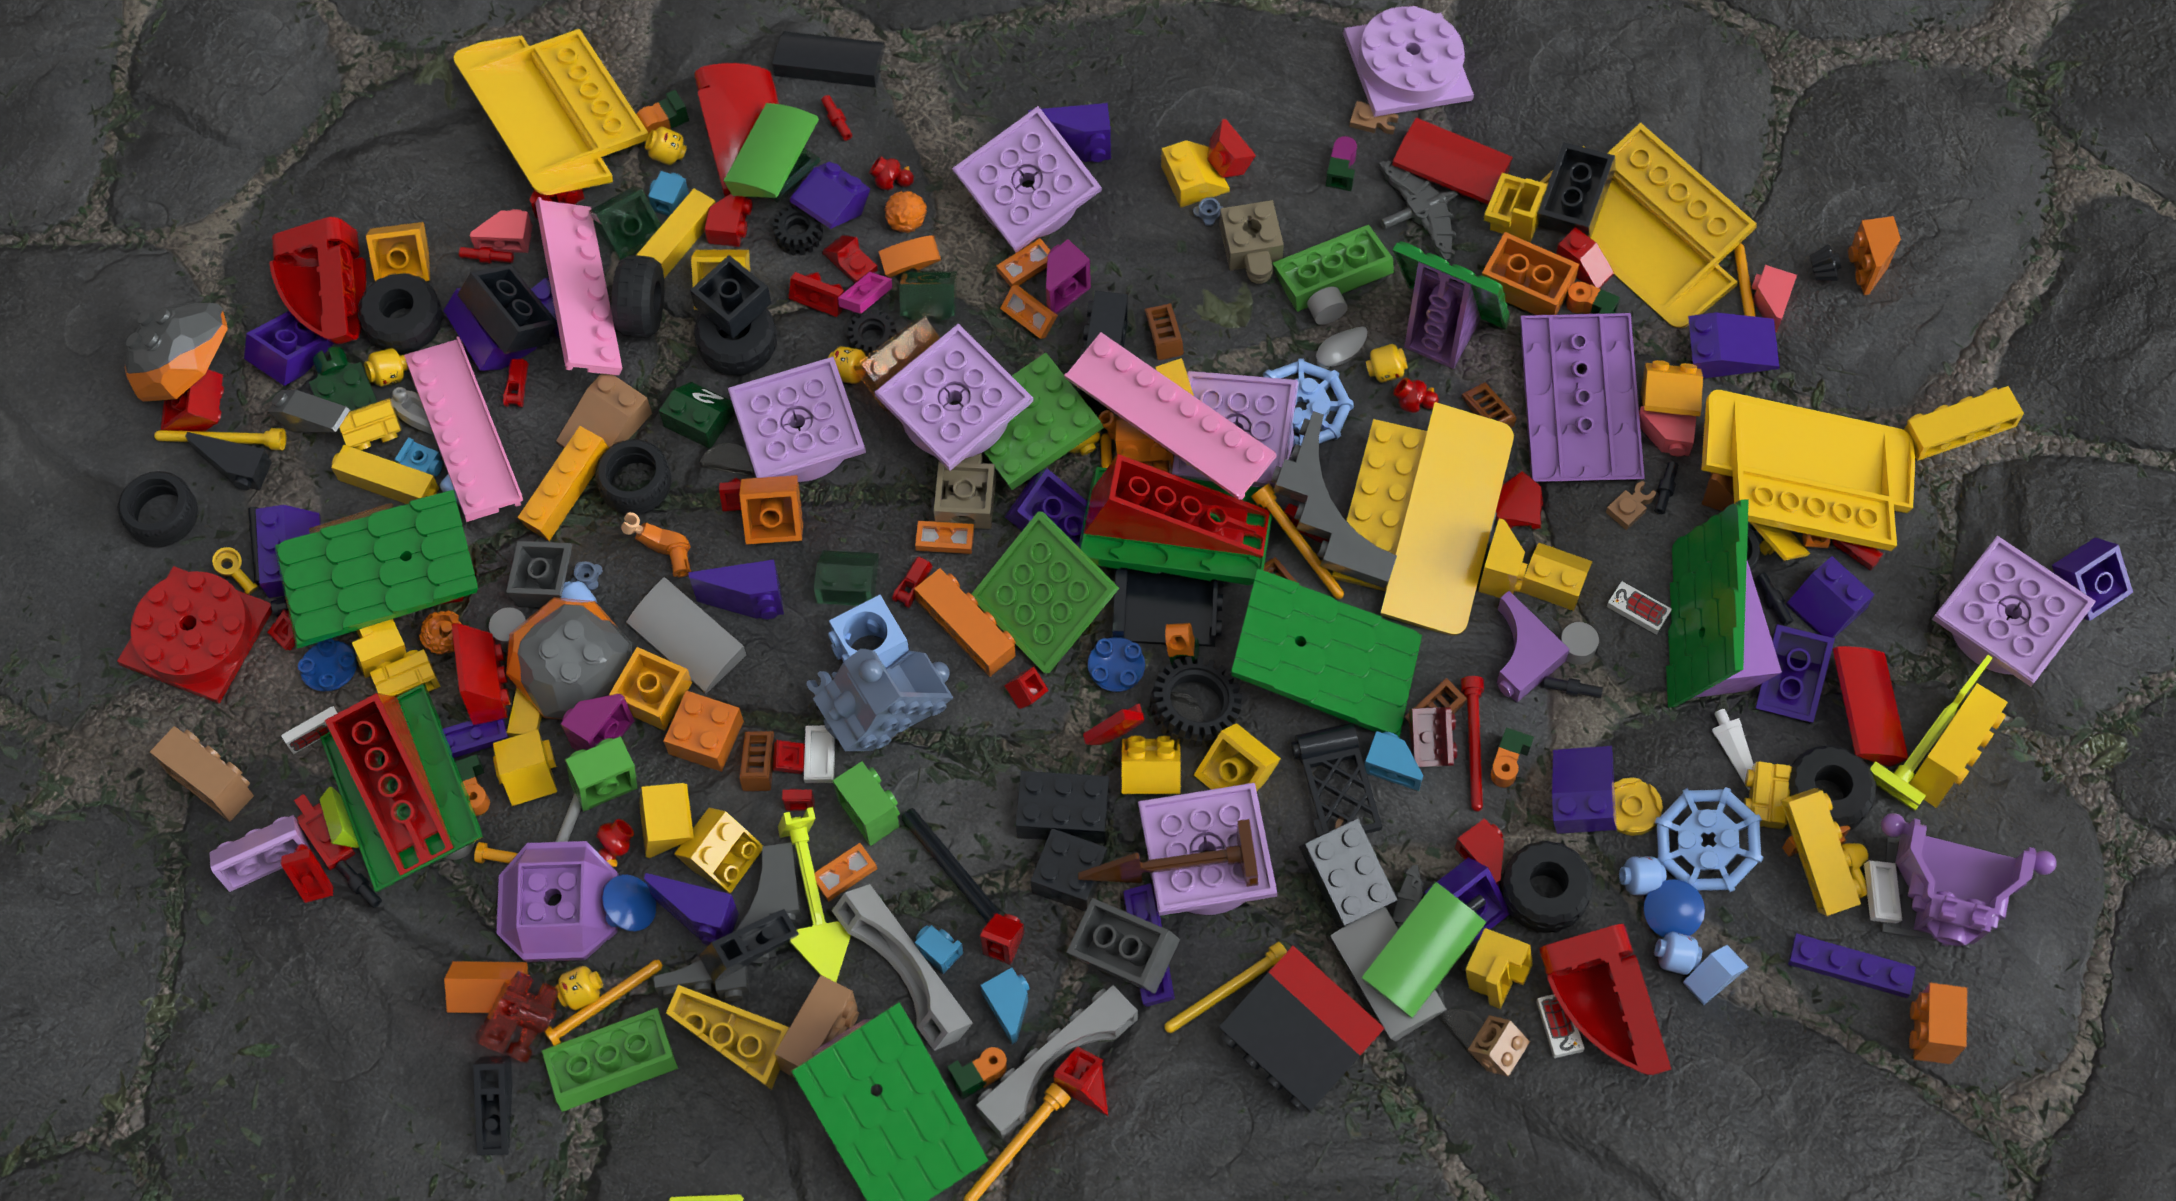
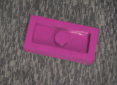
M869 272L838 297L839 307L855 313H863L892 289V279Z

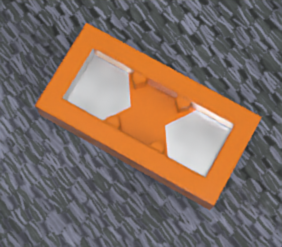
M1039 238L998 264L997 272L1010 287L1019 286L1047 268L1048 254L1051 250Z
M1018 285L1011 287L1000 308L1040 339L1046 338L1058 316Z
M918 521L915 543L916 551L972 554L974 524Z
M858 843L814 873L817 887L829 902L877 870V865L862 844Z

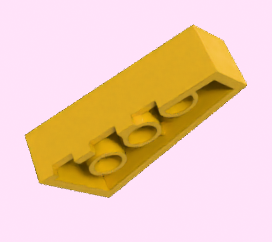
M1978 683L1909 783L1925 794L1924 800L1936 808L1954 783L1960 786L1969 773L1965 766L1967 764L1971 767L1974 765L1982 753L1977 748L1979 745L1985 748L1994 733L1989 731L1991 727L1997 730L2006 717L2002 710L2008 702Z
M678 985L666 1014L772 1090L780 1071L775 1052L790 1027Z

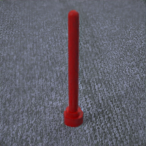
M1467 676L1461 679V692L1467 698L1471 808L1473 811L1479 812L1483 808L1479 698L1484 692V679L1479 676Z

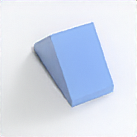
M1726 945L1711 953L1683 981V984L1705 1005L1742 974L1748 966Z

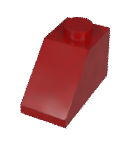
M1222 119L1210 138L1207 160L1222 178L1244 175L1256 155L1227 119Z
M1576 227L1558 244L1557 255L1579 264L1576 278L1580 281L1601 288L1613 276L1614 272L1598 244Z
M1484 818L1457 838L1455 850L1464 860L1469 857L1488 867L1497 886H1499L1504 847L1503 834L1495 824L1490 825Z
M996 913L980 935L983 955L1011 965L1025 934L1024 924L1020 923L1021 920L1010 914L1002 916Z

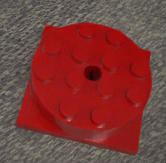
M173 566L167 578L152 587L138 603L132 617L131 638L117 662L120 666L220 704L273 612L271 603L236 590L227 580L215 574L198 571L188 572Z

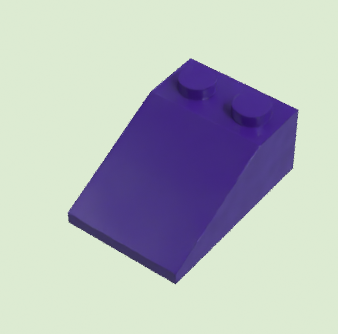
M1107 103L1041 109L1081 161L1101 162L1111 159V129Z
M288 311L246 333L244 359L285 386L303 376L314 365L313 358L318 352L323 350L325 354L328 348L332 347L335 343L311 331Z
M1717 312L1688 316L1693 365L1701 369L1703 379L1779 369L1774 319Z
M1046 468L1031 478L1005 515V518L1023 531L1038 511L1044 512L1079 546L1087 501Z
M774 560L688 572L696 600L699 603L752 618L773 619L777 615L784 614L781 586Z
M1776 624L1772 642L1782 673L1761 684L1756 709L1814 723L1835 638Z
M1612 746L1553 750L1552 802L1553 822L1557 834L1617 830Z
M648 873L645 874L644 880L655 901L699 940H702L703 944L709 946L711 942L733 933L739 913L732 894Z

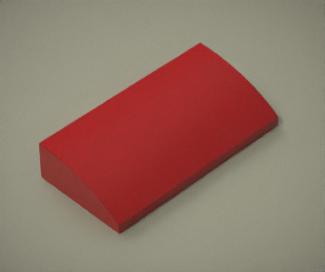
M1415 118L1396 153L1392 165L1489 205L1501 174H1508L1513 157Z
M1837 646L1833 648L1856 756L1873 762L1876 761L1887 767L1906 761L1908 753L1885 653L1863 647Z

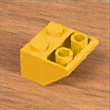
M1130 736L1128 739H1122V794H1180V739H1177L1176 742L1170 739L1171 736H1159L1157 739Z
M708 808L693 828L694 839L681 844L674 855L693 872L731 894L761 853L763 845L726 811Z

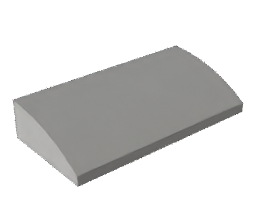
M665 577L643 598L626 621L630 628L664 658L688 669L692 682L705 694L746 656L744 646Z
M1383 907L1350 923L1330 936L1390 1039L1397 1041L1447 1009L1436 990H1434L1412 1019L1364 983L1362 976L1399 930L1387 908Z

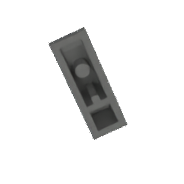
M281 390L272 399V406L268 413L291 432H337L350 409L298 390Z

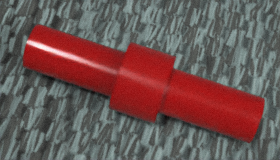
M830 95L822 97L821 102L828 112L827 117L830 123L838 129L844 141L850 140L853 135L845 122L846 117L842 110L837 109Z
M481 246L480 249L460 247L459 249L460 258L479 259L482 263H492L493 261L513 263L514 261L513 252L496 251L492 247Z

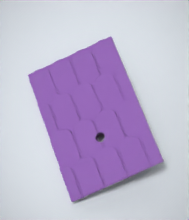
M1631 313L1520 316L1531 478L1535 482L1645 479ZM1578 364H1581L1584 368L1582 374H1579L1576 370Z

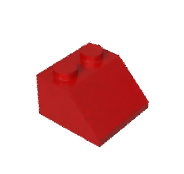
M208 369L202 378L177 399L164 400L161 430L205 432L216 425L221 418L219 406L220 399L224 393V386H222L223 374Z

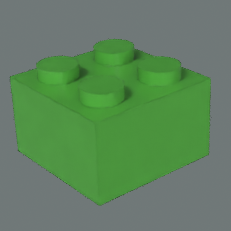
M621 736L615 739H605L589 750H578L565 759L570 784L583 812L638 789L635 766Z
M861 761L832 780L839 804L870 846L899 828L897 816L900 813L896 807L898 804L897 800L889 789L884 792L879 784L881 779L873 767L868 769Z

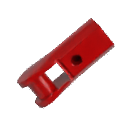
M524 359L510 360L507 383L503 395L505 407H509L510 404H518V407H523L529 365Z
M1832 539V543L1836 548L1849 554V556L1870 571L1883 556V553L1876 548Z
M919 556L916 557L905 577L895 589L892 601L897 602L899 600L905 603V607L910 608L916 598L914 588L927 578L932 570V564ZM906 587L912 589L910 593L904 591Z

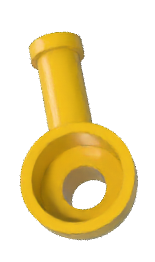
M224 547L215 552L212 563L218 574L232 576L248 595H251L258 589L259 586L253 583L240 569L242 558L237 550ZM224 562H231L233 566L225 569L222 567V564Z
M1860 843L1841 844L1842 849L1846 850L1850 856L1852 866L1849 867L1852 878H1855L1859 883L1861 889L1859 898L1867 896V887L1860 867L1868 860L1867 849Z

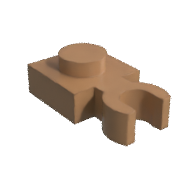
M1357 101L1349 127L1375 133L1378 127L1387 134H1394L1395 127L1388 125L1387 122L1397 123L1399 116L1397 114H1388L1374 117L1370 104Z
M1643 481L1635 486L1633 495L1625 490L1606 509V513L1626 530L1646 512L1647 507L1644 505H1648L1654 500L1656 494L1654 490L1649 495H1643L1640 492L1645 485Z

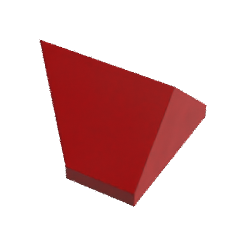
M1077 1046L1056 1070L1054 1083L1069 1096L1108 1116L1102 1069L1104 1060Z

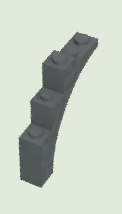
M1313 411L1310 420L1306 418L1303 420L1299 434L1304 435L1301 445L1295 444L1290 460L1284 459L1282 467H1275L1271 482L1276 483L1273 491L1303 502L1299 503L1294 519L1299 520L1296 529L1328 540L1322 541L1318 556L1322 557L1321 567L1385 588L1389 582L1397 555L1375 546L1358 534L1342 517L1331 500L1322 478L1319 461V434L1324 414Z
M792 842L762 846V872L758 891L749 912L736 931L782 909H785L792 923L795 920L802 919L796 858ZM774 949L753 963H763L771 957H776V950ZM701 960L677 971L654 976V985L659 997L663 996L666 999L673 998L678 985L701 994H707L712 989H716L719 998L729 1002L738 1001L743 996L750 995L747 966L715 982L711 979Z

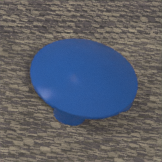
M1103 638L1097 642L1089 655L1088 670L1091 678L1098 686L1108 691L1121 692L1134 687L1140 681L1145 670V659L1137 643L1125 638Z
M332 638L318 642V644L305 653L298 663V669L304 683L317 691H332L344 686L354 676L357 668V659L353 649L343 642L334 641Z
M619 875L604 885L602 901L606 912L605 918L610 926L620 927L627 931H640L652 923L656 914V901L652 897L647 884L631 875Z
M1674 879L1663 881L1662 885L1658 889L1649 892L1645 899V919L1650 928L1660 937H1665L1669 932L1690 936L1698 930L1704 919V901L1696 888L1685 881Z

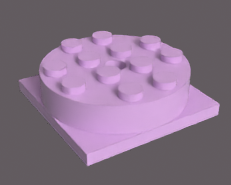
M1416 6L1396 7L1379 13L1367 25L1344 28L1343 36L1374 117L1472 101L1474 94L1463 69L1465 58L1463 42L1453 25L1443 18L1442 13L1435 14Z
M1038 106L952 168L955 175L978 203L986 219L998 229L1015 253L1034 239L1049 235L1060 229L1069 221L1078 207L1102 191V187ZM1026 180L1034 181L1033 189L1032 187H1023L1022 183Z
M959 324L875 391V396L902 423L905 432L913 443L923 451L934 455L949 471L965 458L980 454L993 446L1006 430L1008 422L1033 402V397ZM952 401H959L961 406L959 404L950 405L949 403Z
M834 357L728 388L756 478L798 475V482L810 481L830 473L844 459L866 453ZM802 426L800 427L801 431L799 432L798 428L795 429V427Z
M1188 371L1189 381L1194 396L1276 453L1277 457L1257 482H1253L1251 485L1258 487L1270 483L1272 487H1275L1276 483L1271 482L1275 467H1282L1284 459H1289L1293 448V418L1299 384L1298 380ZM1174 456L1173 475L1181 478L1211 481L1180 458Z
M1997 536L1932 620L1950 631L1960 649L1975 663L1980 665L1986 656L1990 655L1993 659L1986 669L2002 674L2014 675L2031 687L2096 601ZM2007 615L2011 616L2013 619L2009 618V620L2007 621Z
M1255 783L1138 801L1148 861L1201 853L1202 851L1224 850L1228 846L1238 845L1237 821L1250 820L1258 871V885L1246 887L1240 863L1230 865L1228 863H1220L1163 872H1150L1159 916L1186 911L1201 915L1220 914L1233 910L1247 901L1277 897V889Z

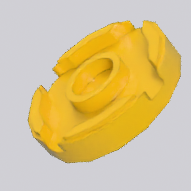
M1623 778L1615 782L1616 831L1629 836L1643 835L1651 831L1656 826L1654 823L1656 817L1661 816L1663 809L1661 797L1655 787L1642 782L1638 778Z

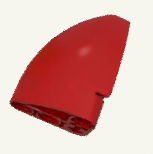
M713 64L700 67L694 74L724 197L731 194L724 179L766 103L779 104L771 72L749 64Z
M327 217L274 234L272 236L274 260L270 261L269 265L275 287L289 311L304 326L332 343L343 344L358 339L361 329L358 318V304L366 290V260L362 257L357 258L360 255L357 230L340 218Z
M1624 924L1613 925L1539 948L1547 978L1555 997L1576 1028L1586 1038L1611 1058L1642 1074L1656 1075L1672 1070L1636 955H1632L1634 952Z

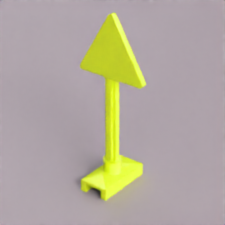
M1990 655L1986 656L1960 690L1955 700L1942 711L1904 765H1899L1896 771L1892 773L1875 761L1870 769L1878 787L1912 810H1917L1926 795L1909 784L1915 776L1913 772L1953 719L1958 706L1993 657Z
M813 807L806 809L803 818H791L790 812L783 813L779 822L778 831L780 838L790 836L792 845H795L813 924L812 927L797 929L799 935L789 942L819 975L836 982L851 935L847 933L839 921L826 923L807 843L810 841L808 832L815 820Z

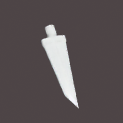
M1725 709L1718 710L1714 715L1719 726L1713 728L1712 732L1745 784L1747 769L1752 770L1754 764L1739 718L1730 721Z

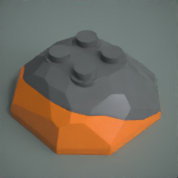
M215 303L175 304L155 311L145 310L139 315V326L126 341L128 349L124 367L126 376L136 396L143 402L177 399L206 374L228 330L223 308Z
M553 597L509 634L506 676L544 718L563 719L565 713L569 709L574 708L579 701L609 696L631 658L632 642L595 601Z

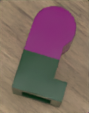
M1343 136L1335 141L1327 171L1326 187L1352 191L1355 170L1349 168L1356 160L1357 143L1353 138Z

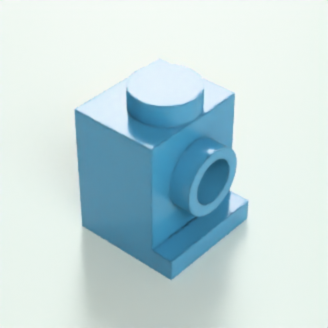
M409 437L394 459L396 463L435 477L439 475L443 466V461L438 451L418 444Z
M927 925L916 936L917 941L915 945L918 950L942 974L963 954L962 943L957 940L953 944V938L943 929L938 931L932 925L930 927Z

